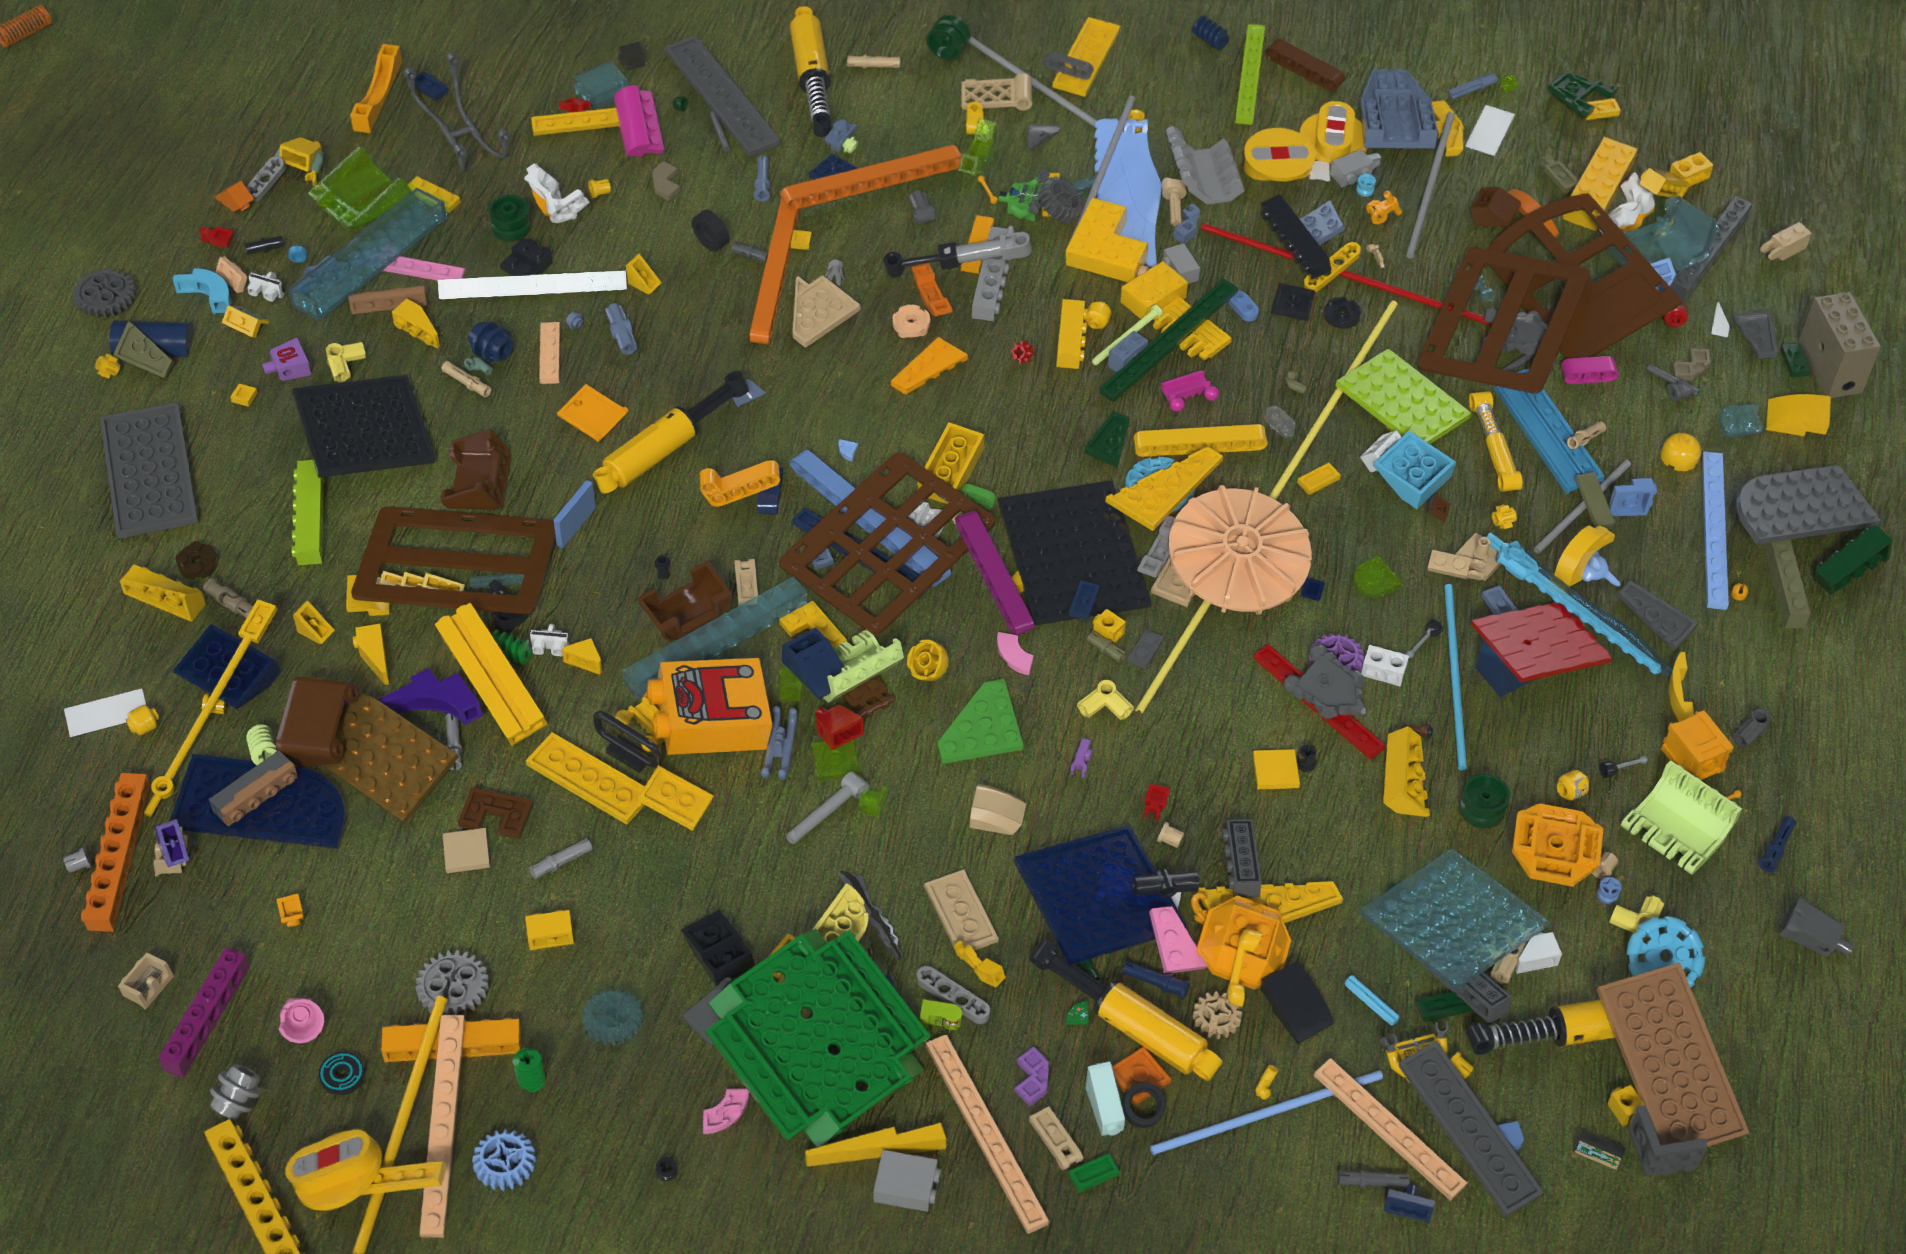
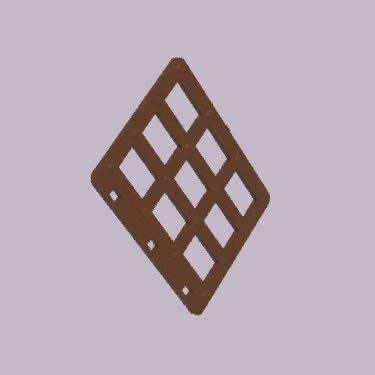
M897 452L779 559V566L783 571L864 630L869 631L873 635H879L935 582H938L942 575L969 551L962 536L949 548L936 539L934 535L960 511L965 514L975 510L987 532L995 526V517L905 454ZM887 468L890 472L884 477L880 474ZM908 474L923 486L895 510L882 501L881 498ZM935 493L948 502L949 505L922 529L907 517ZM845 506L848 508L843 515L838 513ZM871 508L886 518V520L858 544L845 535L844 532ZM896 527L913 537L887 563H884L870 553ZM834 542L849 554L821 579L806 567ZM804 545L806 549L799 554L797 550ZM925 546L937 554L939 558L912 583L898 573L897 570L918 550ZM861 561L876 573L847 598L834 589L833 586ZM885 581H888L900 589L902 593L874 618L859 606Z

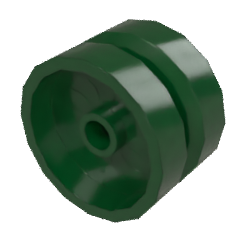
M943 15L938 18L928 33L926 43L929 50L938 58L954 60L959 57L969 42L970 30L964 21L958 17Z
M505 195L495 199L490 204L488 210L491 229L496 238L512 242L525 238L530 233L532 227L530 212L525 199L516 195Z
M1477 774L1470 777L1465 783L1459 804L1460 814L1463 819L1470 825L1481 829L1499 825L1504 819L1510 799L1508 786L1499 777L1491 774Z

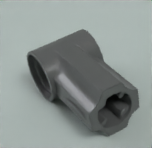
M920 190L913 191L909 195V201L913 208L916 224L935 221L934 208L932 205H929L924 192Z
M1764 709L1754 710L1751 717L1733 735L1736 744L1741 748H1748L1760 735H1763L1771 720L1770 713Z

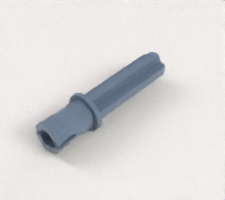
M1494 73L1483 77L1478 76L1471 82L1450 89L1448 91L1449 98L1456 99L1476 90H1483L1484 87L1495 84L1497 77Z

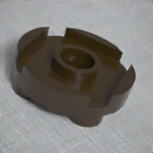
M194 541L182 549L175 558L179 573L191 580H195L194 577L201 576L203 579L210 576L217 569L218 565L215 550L209 545L201 544L199 541ZM198 559L201 560L200 563H198V562L193 563V561H195V560H198Z

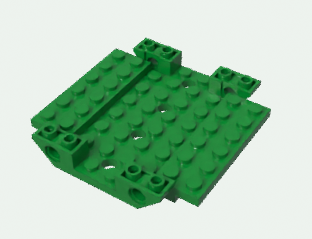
M817 929L799 935L731 982L708 1004L720 1020L706 1029L705 1034L786 1142L804 1130L816 1148L825 1145L851 1126L866 1111L887 1096H892L925 1071L910 1052L930 1039V1034L850 930L828 943ZM773 974H783L785 981L782 983L775 982ZM809 1009L812 1012V1017L810 1019L803 1018L800 1010ZM832 1044L838 1046L840 1053L838 1055L830 1054L828 1046ZM857 1081L865 1082L867 1090L864 1092L858 1091L855 1083Z

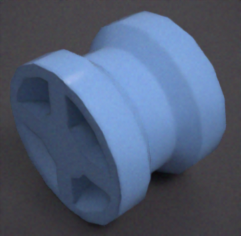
M1613 877L1603 878L1597 891L1598 899L1605 904L1615 903L1622 888L1621 883Z

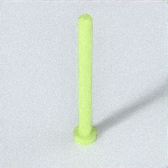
M1153 305L1150 308L1151 312L1094 357L1092 364L1098 365L1109 356V351L1133 331L1138 332L1155 317H1161L1163 312L1160 307Z

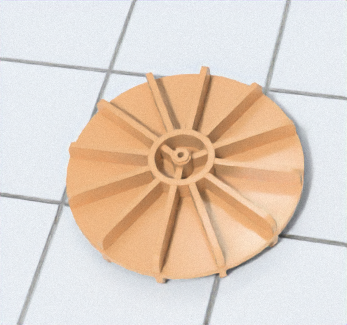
M1220 485L1218 490L1202 494L1196 498L1192 497L1188 504L1178 513L1170 530L1168 547L1171 568L1176 571L1182 582L1190 589L1189 594L1192 597L1197 595L1205 601L1221 607V612L1225 613L1226 609L1242 612L1255 611L1256 615L1262 614L1263 610L1289 602L1304 584L1310 570L1312 552L1308 538V529H1304L1300 521L1289 510L1290 505L1288 503L1282 505L1273 498L1258 493V487H1255L1254 491L1245 489H1226L1224 485Z

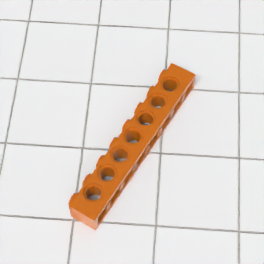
M121 773L119 781L115 783V797L110 802L111 812L105 821V835L101 836V851L96 855V870L91 874V889L86 893L87 904L81 913V920L85 923L88 931L114 932L150 790V783L146 774Z

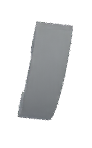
M1168 515L1164 519L1147 556H1144L1137 568L1138 572L1155 578L1160 574L1170 557L1168 547L1169 535L1175 517Z

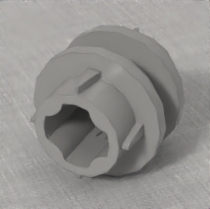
M233 1064L228 1072L221 1071L217 1077L223 1084L222 1086L213 1085L211 1087L210 1093L214 1098L210 1106L228 1118L237 1119L242 1111L250 1112L253 1105L248 1100L249 1097L258 1098L261 1094L260 1089L257 1087L260 1077L247 1067Z

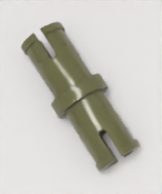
M1092 631L1087 638L1088 643L1094 645L1101 650L1100 652L1103 655L1107 654L1118 663H1121L1127 655L1125 651L1114 645L1112 640L1105 639L1096 631Z

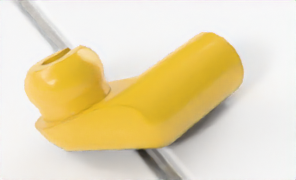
M1268 1065L1255 1089L1256 1095L1260 1096L1263 1100L1268 1099L1271 1095V1090L1268 1088L1278 1073V1069L1275 1066Z

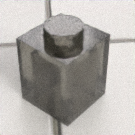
M639 42L619 47L618 61L620 65L623 64L626 71L646 66L645 53Z

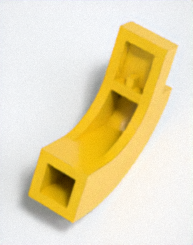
M1588 525L1571 540L1561 555L1554 578L1569 587L1581 581L1589 559L1598 549L1613 542L1615 534L1600 525L1595 528Z

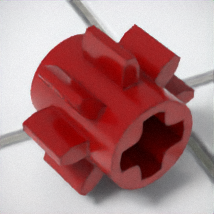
M1026 340L1014 343L1015 347L1013 350H1010L1013 354V360H1019V364H1025V361L1031 362V357L1035 354L1032 348L1033 344L1027 345Z

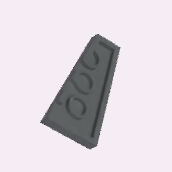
M1631 580L1618 594V598L1674 652L1697 628V621Z

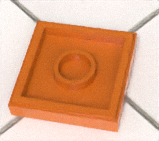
M1144 1046L1112 1066L1115 1082L1124 1093L1140 1082L1151 1083L1160 1090L1171 1083V1078ZM1147 1092L1137 1093L1132 1097L1131 1102L1136 1106L1150 1097L1151 1094Z

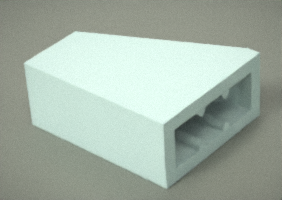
M1109 1061L1089 1066L1086 1091L1101 1135H1116L1124 1131L1125 1118L1111 1063Z

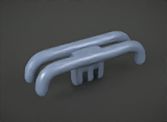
M774 706L772 709V729L764 767L761 770V775L765 779L771 775L774 757L782 758L778 778L780 780H786L797 723V710L795 708H790L786 738L785 729L779 727L780 708Z

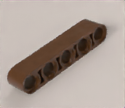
M1277 39L1265 51L1269 60L1327 91H1335L1345 81V75L1341 70L1282 39Z

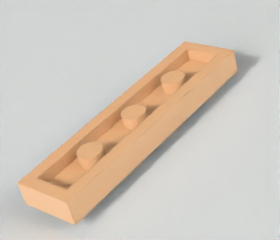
M560 322L541 323L540 384L559 383Z

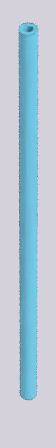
M1446 584L1444 589L1458 769L1466 770L1453 588L1451 584Z

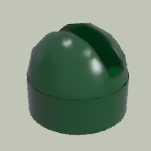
M675 97L672 102L674 109L685 111L687 107L686 97Z

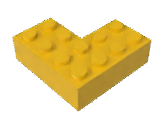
M1092 198L1065 251L1066 265L1130 282L1137 277L1139 268L1146 263L1148 243L1120 235L1127 222L1125 206Z

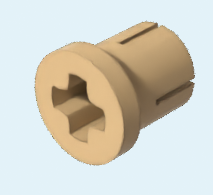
M1165 822L1157 841L1160 843L1163 841L1178 848L1184 832L1169 826L1170 823Z
M1610 852L1603 853L1600 858L1599 868L1592 874L1600 880L1610 877L1611 871L1618 864L1617 857Z

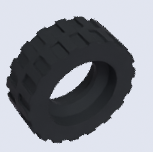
M708 209L703 210L692 218L691 226L694 234L701 244L710 251L716 252L729 242L728 230L725 224L712 211Z

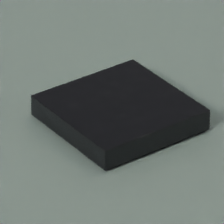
M1279 283L1271 313L1308 321L1315 290Z

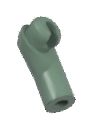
M467 358L464 361V366L468 370H481L486 375H490L493 371V368L481 358Z

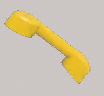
M1246 929L1239 937L1232 976L1227 990L1228 1001L1231 1005L1243 1006L1244 986L1239 984L1244 957L1246 951L1254 952L1262 936L1260 931Z

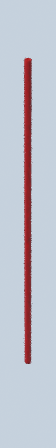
M1205 223L1201 225V230L1294 261L1292 253H1288L1286 250ZM1347 270L1338 275L1441 309L1444 304L1443 302ZM1448 305L1447 310L1452 311L1454 306ZM1464 310L1462 317L1492 326V324L1484 321L1485 316Z

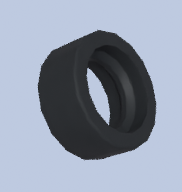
M1147 1082L1133 1085L1124 1094L1121 1102L1124 1117L1131 1125L1138 1128H1148L1155 1125L1164 1116L1166 1111V1098L1163 1092L1156 1085ZM1147 1092L1155 1098L1157 1109L1152 1117L1140 1118L1133 1113L1131 1100L1135 1094Z

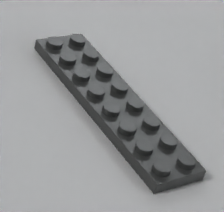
M1437 1041L1399 1062L1398 1066L1504 1218L1543 1195V1190Z

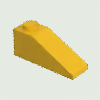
M380 624L356 627V636H353L354 648L359 649L360 656L385 685H389L383 634Z

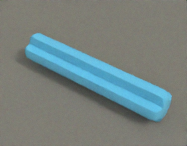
M1353 975L1347 978L1345 986L1388 1024L1393 1026L1398 1022L1400 1016Z

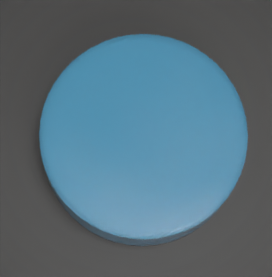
M293 246L288 250V257L293 262H303L307 259V250L302 246Z

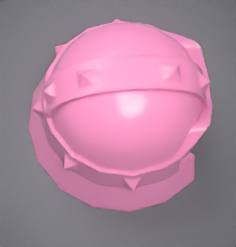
M288 999L279 1015L281 1020L279 1031L290 1042H309L319 1035L324 1025L323 1012L311 999Z

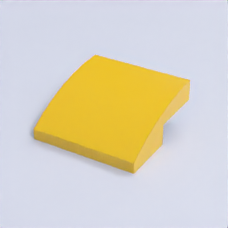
M347 575V612L368 611L369 616L390 615V603L353 599L351 590L357 575ZM377 578L376 584H379L381 578Z

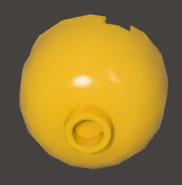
M1687 433L1671 435L1666 439L1661 450V459L1664 464L1673 466L1674 470L1677 471L1692 470L1699 462L1701 456L1699 442L1695 437Z
M932 640L919 641L921 643L913 646L909 651L907 666L911 670L913 677L922 681H935L941 678L948 669L949 658L947 651L942 645Z

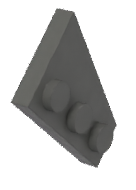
M1771 311L1734 313L1732 319L1758 359L1777 358L1778 351Z

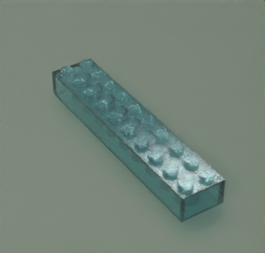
M419 188L413 190L290 287L288 293L292 307L320 321L446 220L447 215L444 201Z

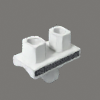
M269 272L267 276L254 273L249 275L250 284L247 288L249 295L256 297L262 292L264 298L271 302L276 297L282 298L284 296V292L281 290L282 283L279 279H276L274 272Z
M550 624L548 630H531L530 638L533 654L542 655L546 648L551 649V653L554 656H563V647L569 645L568 633L555 630V624Z

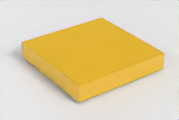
M1295 749L1253 751L1257 789L1299 788L1300 781Z

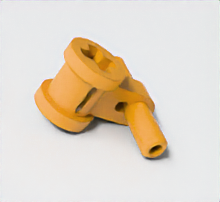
M1390 191L1383 193L1386 200L1382 202L1373 200L1367 204L1366 210L1371 214L1373 224L1385 222L1387 214L1391 211H1394L1396 215L1402 213L1398 200L1392 196Z

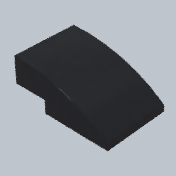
M720 910L681 929L692 952L716 986L725 978H732L755 966L752 953L743 944L740 934Z
M1299 961L1261 981V992L1273 1006V1013L1297 1044L1334 1024V1019L1324 999Z

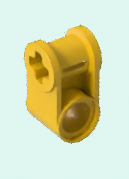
M970 102L967 105V135L985 134L983 107L979 102Z

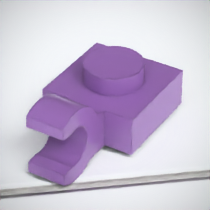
M1082 738L1076 759L1071 765L1070 773L1072 775L1076 769L1082 770L1081 777L1084 778L1086 776L1087 766L1085 763L1086 761L1090 762L1093 750L1090 749L1091 740Z

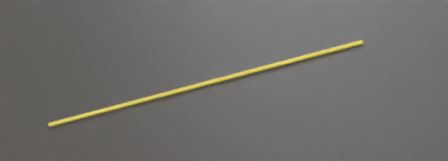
M1396 301L1390 302L1346 374L1360 366L1397 307ZM1338 387L1269 495L1274 500L1281 493L1342 395L1343 391ZM1205 600L1202 602L1135 711L1140 710L1143 714L1211 603Z

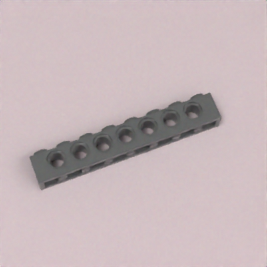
M1735 196L1674 277L1670 287L1684 303L1745 223L1752 203Z

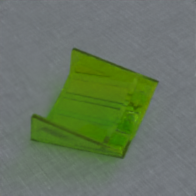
M361 145L307 193L328 216L349 231L416 198L402 177L393 182L373 163Z

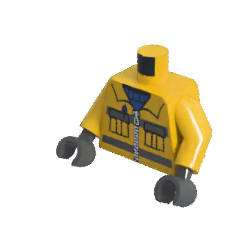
M1443 1021L1444 1027L1441 1031L1438 1029V1022L1433 1024V1030L1437 1033L1436 1037L1434 1034L1397 1043V1037L1394 1034H1389L1390 1044H1388L1386 1037H1382L1380 1042L1382 1046L1388 1049L1386 1054L1391 1069L1403 1078H1406L1398 1066L1399 1062L1435 1041L1438 1042L1447 1055V1037L1444 1036V1033L1449 1029L1448 1023Z

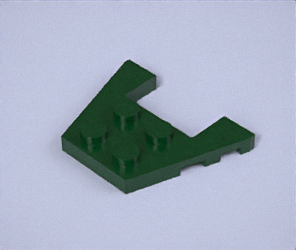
M1566 71L1549 85L1548 91L1582 117L1587 118L1594 112L1595 106L1583 100L1593 91L1611 98L1618 92L1619 86L1612 85V87H1608L1602 81L1598 80L1594 83L1588 81V77Z

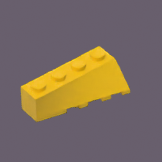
M134 564L120 580L124 594L191 622L206 605L203 593L199 589L188 587L180 581L171 580L163 574L154 573L146 567Z
M1409 726L1388 734L1383 803L1399 814L1428 817L1430 816L1429 808H1425V800L1428 799L1426 790L1423 791L1422 780L1426 778L1425 772L1420 765V762L1424 761L1421 736Z

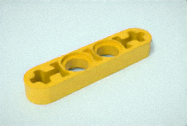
M1349 242L1329 258L1331 274L1328 276L1322 275L1318 279L1315 278L1313 280L1306 276L1304 288L1315 290V293L1322 289L1360 257L1361 248L1359 244ZM1337 259H1341L1344 261V263L1342 265H1336L1334 261Z

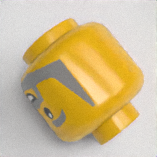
M1579 770L1570 771L1558 779L1557 791L1561 797L1572 801L1582 797L1589 790V780Z

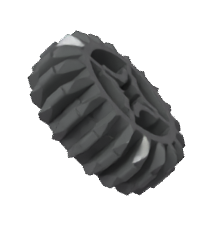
M1055 176L1054 178L1047 179L1041 184L1037 192L1039 195L1038 199L1041 201L1040 205L1044 207L1043 211H1047L1048 216L1051 215L1053 220L1057 219L1059 223L1064 222L1066 224L1075 221L1081 215L1084 208L1082 205L1084 201L1080 199L1082 195L1078 194V189H1075L1068 180L1064 181L1062 177L1058 178Z

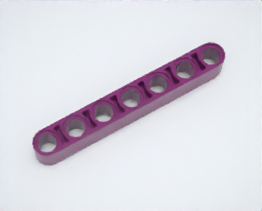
M973 510L955 517L958 531L1012 635H1020L1033 630L1034 622L978 513Z

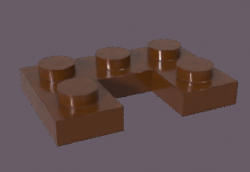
M471 787L459 817L458 826L468 829H480L485 814L504 817L499 828V835L520 839L532 810L533 800Z

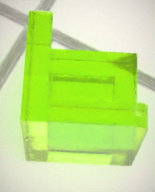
M788 668L778 669L777 687L779 701L800 700L801 681Z
M883 786L880 793L868 790L866 794L862 793L859 799V812L879 818L888 798V787Z

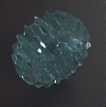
M610 987L608 992H604L601 989L600 995L593 993L592 1000L587 999L586 1006L582 1010L584 1030L588 1032L590 1038L594 1037L596 1043L602 1040L605 1046L609 1041L614 1046L616 1041L619 1040L624 1044V1038L632 1039V1033H638V1027L642 1024L641 1018L643 1013L641 1004L637 1001L635 995L630 996L628 990L622 993L620 987L616 991H613Z

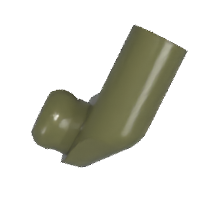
M1289 370L1287 375H1285L1288 388L1305 394L1308 386L1297 381L1296 377L1298 374L1296 371Z

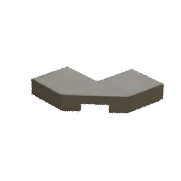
M665 161L652 170L655 194L669 201L680 191V186L670 181L678 173V169Z
M1690 348V362L1673 361V376L1687 381L1696 379L1710 368L1709 349Z

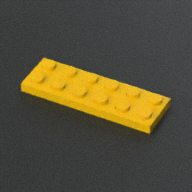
M1088 17L1067 56L1090 63L1094 71L1090 78L1086 80L1058 72L1053 81V88L1086 97L1120 32L1121 26ZM1065 63L1068 68H1072L1070 64Z
M553 732L526 760L528 767L626 825L645 806L637 801L645 786Z

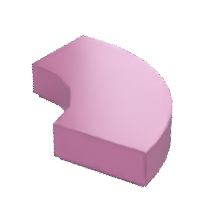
M998 632L997 648L1000 656L1003 657L1007 665L1013 670L1029 675L1034 655L1026 653L1021 649L1018 643V635Z
M727 1089L725 1097L720 1104L703 1110V1134L719 1132L734 1124L744 1113L748 1105L750 1092L747 1089Z

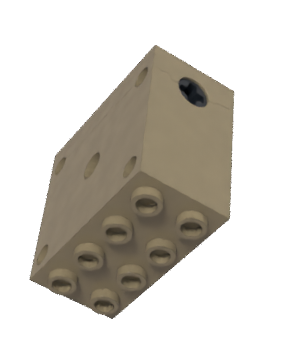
M1850 292L1815 297L1798 342L1801 344L1807 362L1824 394L1831 396V398L1863 393L1881 347Z

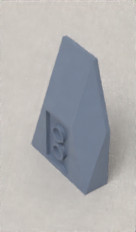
M1372 70L1360 102L1364 148H1435L1438 129L1431 99L1408 70Z

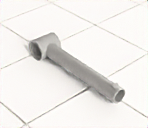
M853 771L846 774L841 781L842 788L786 834L787 840L794 845L851 796H854L856 799L862 798L868 791L869 784Z

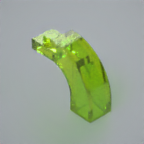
M979 118L973 142L968 152L962 153L958 171L974 176L982 172L995 140L993 138L997 127L996 122Z

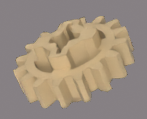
M1215 991L1212 997L1209 993H1206L1205 999L1200 997L1198 1004L1194 1005L1193 1019H1195V1027L1201 1026L1200 1033L1202 1034L1207 1031L1209 1038L1212 1034H1216L1217 1039H1220L1221 1034L1227 1038L1229 1037V1031L1235 1033L1236 1028L1240 1026L1242 1012L1239 1011L1238 1006L1229 1003L1226 993L1222 997L1218 995L1217 991Z

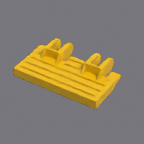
M1178 296L1161 309L1163 315L1153 319L1155 321L1153 327L1156 330L1163 327L1161 333L1164 332L1192 306ZM1207 319L1191 335L1183 340L1179 347L1182 351H1185L1193 345L1187 354L1192 358L1199 353V356L1206 360L1230 344L1231 337Z

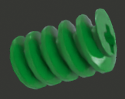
M498 629L494 631L492 637L508 661L520 662L523 666L529 662L533 650L532 646H529L528 639L522 644L521 637L514 641L515 636L513 634L507 639V632H503L500 636Z
M523 1048L517 1051L513 1057V1065L518 1085L528 1092L534 1093L539 1091L544 1086L546 1080L541 1054L532 1048Z

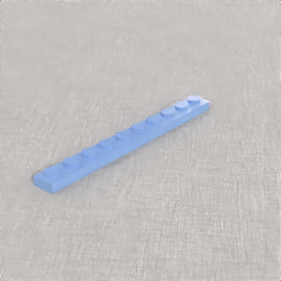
M1703 451L1702 484L1707 608L1727 610L1729 603L1723 453Z

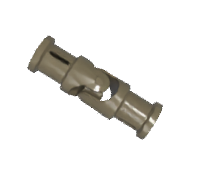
M210 578L203 586V591L206 595L213 596L218 603L229 608L235 614H241L245 618L248 617L253 605L245 597H240L238 593L228 586H222L215 578Z

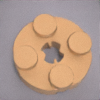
M905 305L900 307L896 314H893V328L898 332L899 337H918L927 334V330L930 327V315L928 311L925 310L924 312L921 310L920 306Z

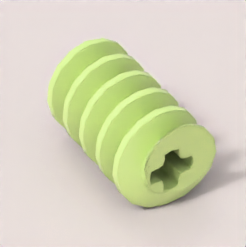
M260 724L253 726L248 731L246 741L253 763L258 765L277 752L275 739L270 727Z

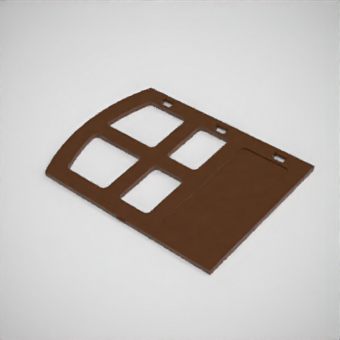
M1589 193L1552 202L1527 214L1502 232L1487 248L1488 250L1505 253L1527 232H1533L1554 257L1556 263L1580 267V264L1611 246H1615L1628 261L1624 266L1596 282L1589 279L1559 350L1565 359L1594 357L1683 304L1678 295ZM1584 210L1604 234L1576 251L1568 253L1543 223L1571 212ZM1597 210L1600 216L1595 217L1591 212ZM1628 246L1632 253L1627 254L1623 249ZM1491 267L1508 288L1515 273L1511 270ZM1535 276L1522 306L1527 313L1531 311L1538 312L1542 321L1548 326L1557 305L1549 310H1545L1532 295V292L1554 279ZM1660 284H1661L1662 287L1665 289V291H1663V292H1661V293H1660V291L1656 288V287L1659 286Z

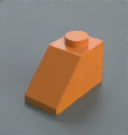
M242 181L229 186L215 196L218 201L233 212L238 209L241 211L251 206L249 202L254 199Z

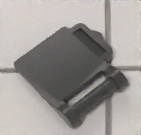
M730 977L725 978L713 991L683 1014L684 1020L710 1046L714 1044L705 1034V1030L720 1019L708 1004L733 982Z

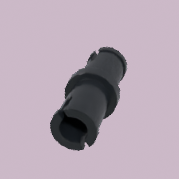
M282 235L269 239L264 237L259 241L245 243L247 255L261 251L265 253L271 249L284 247Z

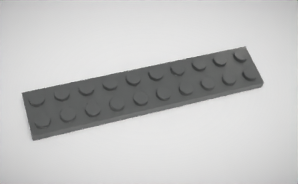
M696 35L665 47V53L709 108L716 113L718 119L749 157L781 145L779 137Z

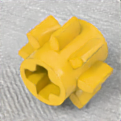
M107 353L105 357L100 356L95 364V368L99 370L97 374L108 379L110 375L116 376L120 369V364L117 362L118 358Z
M1505 504L1496 506L1497 511L1492 513V520L1495 526H1500V529L1513 527L1512 522H1515L1517 519L1514 508H1509V505Z

